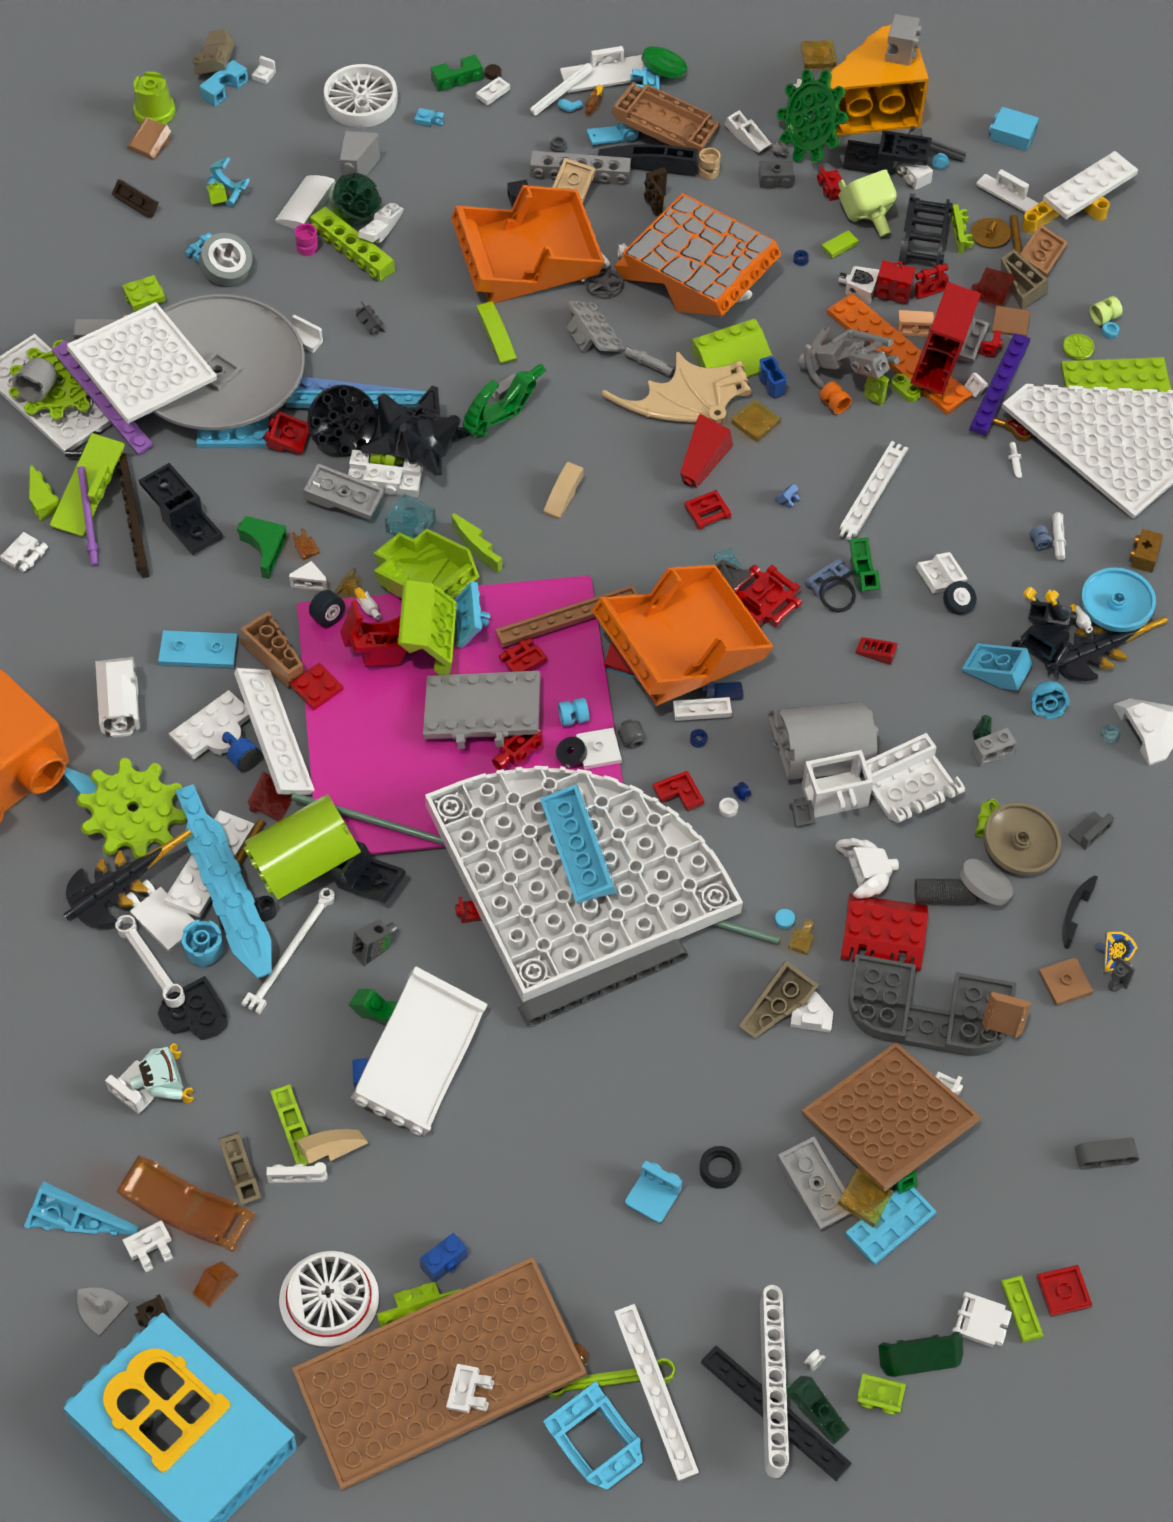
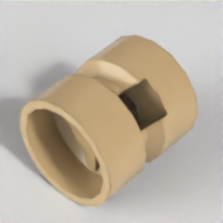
M709 147L700 151L698 174L701 178L711 180L719 175L721 155L717 149Z

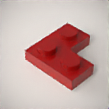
M688 771L652 785L660 803L678 796L686 811L704 805V799Z

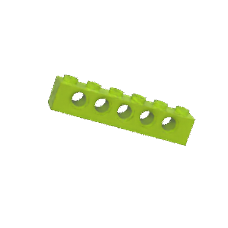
M323 207L310 217L311 225L316 228L317 233L326 242L332 244L337 251L345 254L349 260L355 262L360 269L368 272L372 278L381 282L395 272L394 259L372 242L359 238L358 231L327 207Z

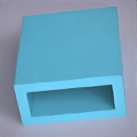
M1002 107L999 113L996 112L994 123H991L988 132L991 133L990 140L1027 151L1037 130L1039 118Z

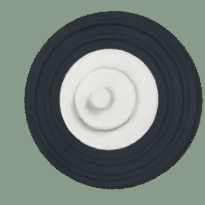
M964 581L951 583L943 594V600L948 610L959 615L971 611L977 600L973 587Z

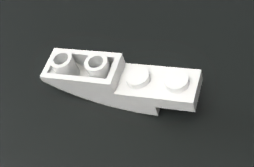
M395 203L387 204L375 213L372 222L359 231L358 237L370 242H382L400 219L404 208L399 207Z

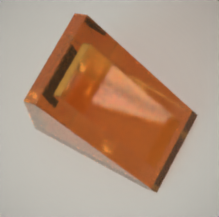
M221 1261L204 1270L193 1295L210 1308L234 1281L238 1273Z

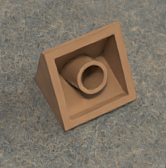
M995 305L992 333L998 330L1002 331L1001 334L1013 336L1016 333L1026 337L1031 311Z

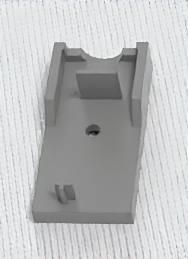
M317 464L304 488L303 499L326 508L337 507L371 520L385 489Z
M814 1136L778 1154L776 1158L778 1165L791 1187L798 1193L819 1231L857 1211ZM817 1181L819 1186H815L814 1182Z

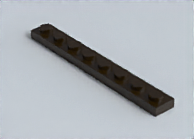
M123 453L119 458L120 462L117 463L118 473L122 472V475L119 476L121 487L125 486V489L122 490L123 500L128 502L124 506L126 515L130 514V518H127L128 527L133 529V532H130L131 542L136 545L132 547L134 557H138V561H135L137 572L141 571L142 578H148V566L126 453Z

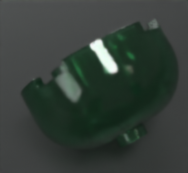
M360 173L342 175L333 185L330 192L332 211L350 225H362L369 222L381 207V197L376 189L377 185L370 178Z

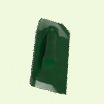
M958 1331L949 1336L939 1337L937 1334L920 1339L897 1340L896 1344L883 1342L878 1346L880 1366L884 1373L891 1377L955 1368L961 1364L963 1357L962 1332Z

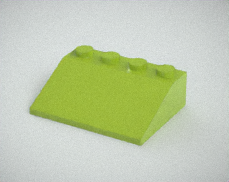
M756 319L692 339L691 353L700 367H724L741 361L747 378L758 375L760 359L772 356L763 330Z

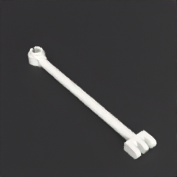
M324 888L319 892L318 904L273 968L272 973L268 975L255 995L248 992L242 1001V1006L247 1007L250 1003L248 1009L253 1011L258 1005L255 1012L261 1014L267 1005L263 997L322 910L334 903L335 894L333 890Z

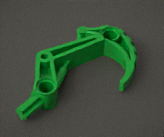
M538 364L529 372H518L505 397L487 406L491 395L499 387V384L492 379L478 393L464 416L462 426L466 432L472 437L480 435L483 438L488 435L487 428L519 415L536 386V379L546 372L544 365Z

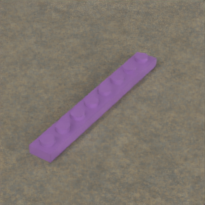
M67 340L53 348L52 353L135 453L139 456L153 446L152 442L134 421L126 423L67 350Z

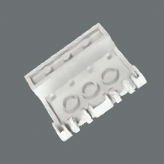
M927 733L866 761L873 780L871 794L888 819L896 823L912 817V812L919 814L922 810L925 811L938 805L939 802H944L945 796L953 798L965 792V787L958 776L955 777L953 782L936 758L935 752L937 747Z

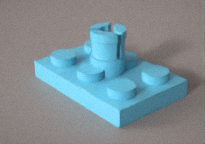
M471 581L454 599L457 602L455 620L456 646L464 648L481 631L482 627H486L490 622L485 620V618H490V613L482 612L479 605L480 592L478 591L477 582Z

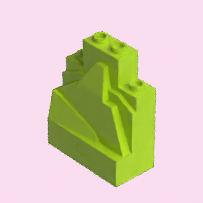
M425 529L414 539L399 532L373 553L378 564V568L374 570L379 585L400 598L403 596V585L406 580L433 583L451 598H455L471 581L474 582L480 577L469 548L429 529Z

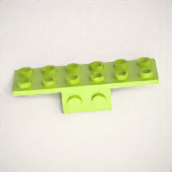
M94 433L90 435L50 522L52 528L80 537L85 536L86 526L77 468L79 466L85 467L88 487L87 496L90 501L91 516L93 518L124 450V443Z

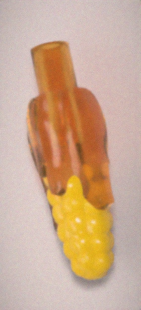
M601 85L595 87L585 103V114L588 116L598 107L603 92Z

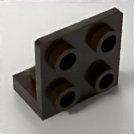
M665 167L646 173V181H644L645 201L649 202L653 213H656L658 217L663 213L664 195H666L667 170Z

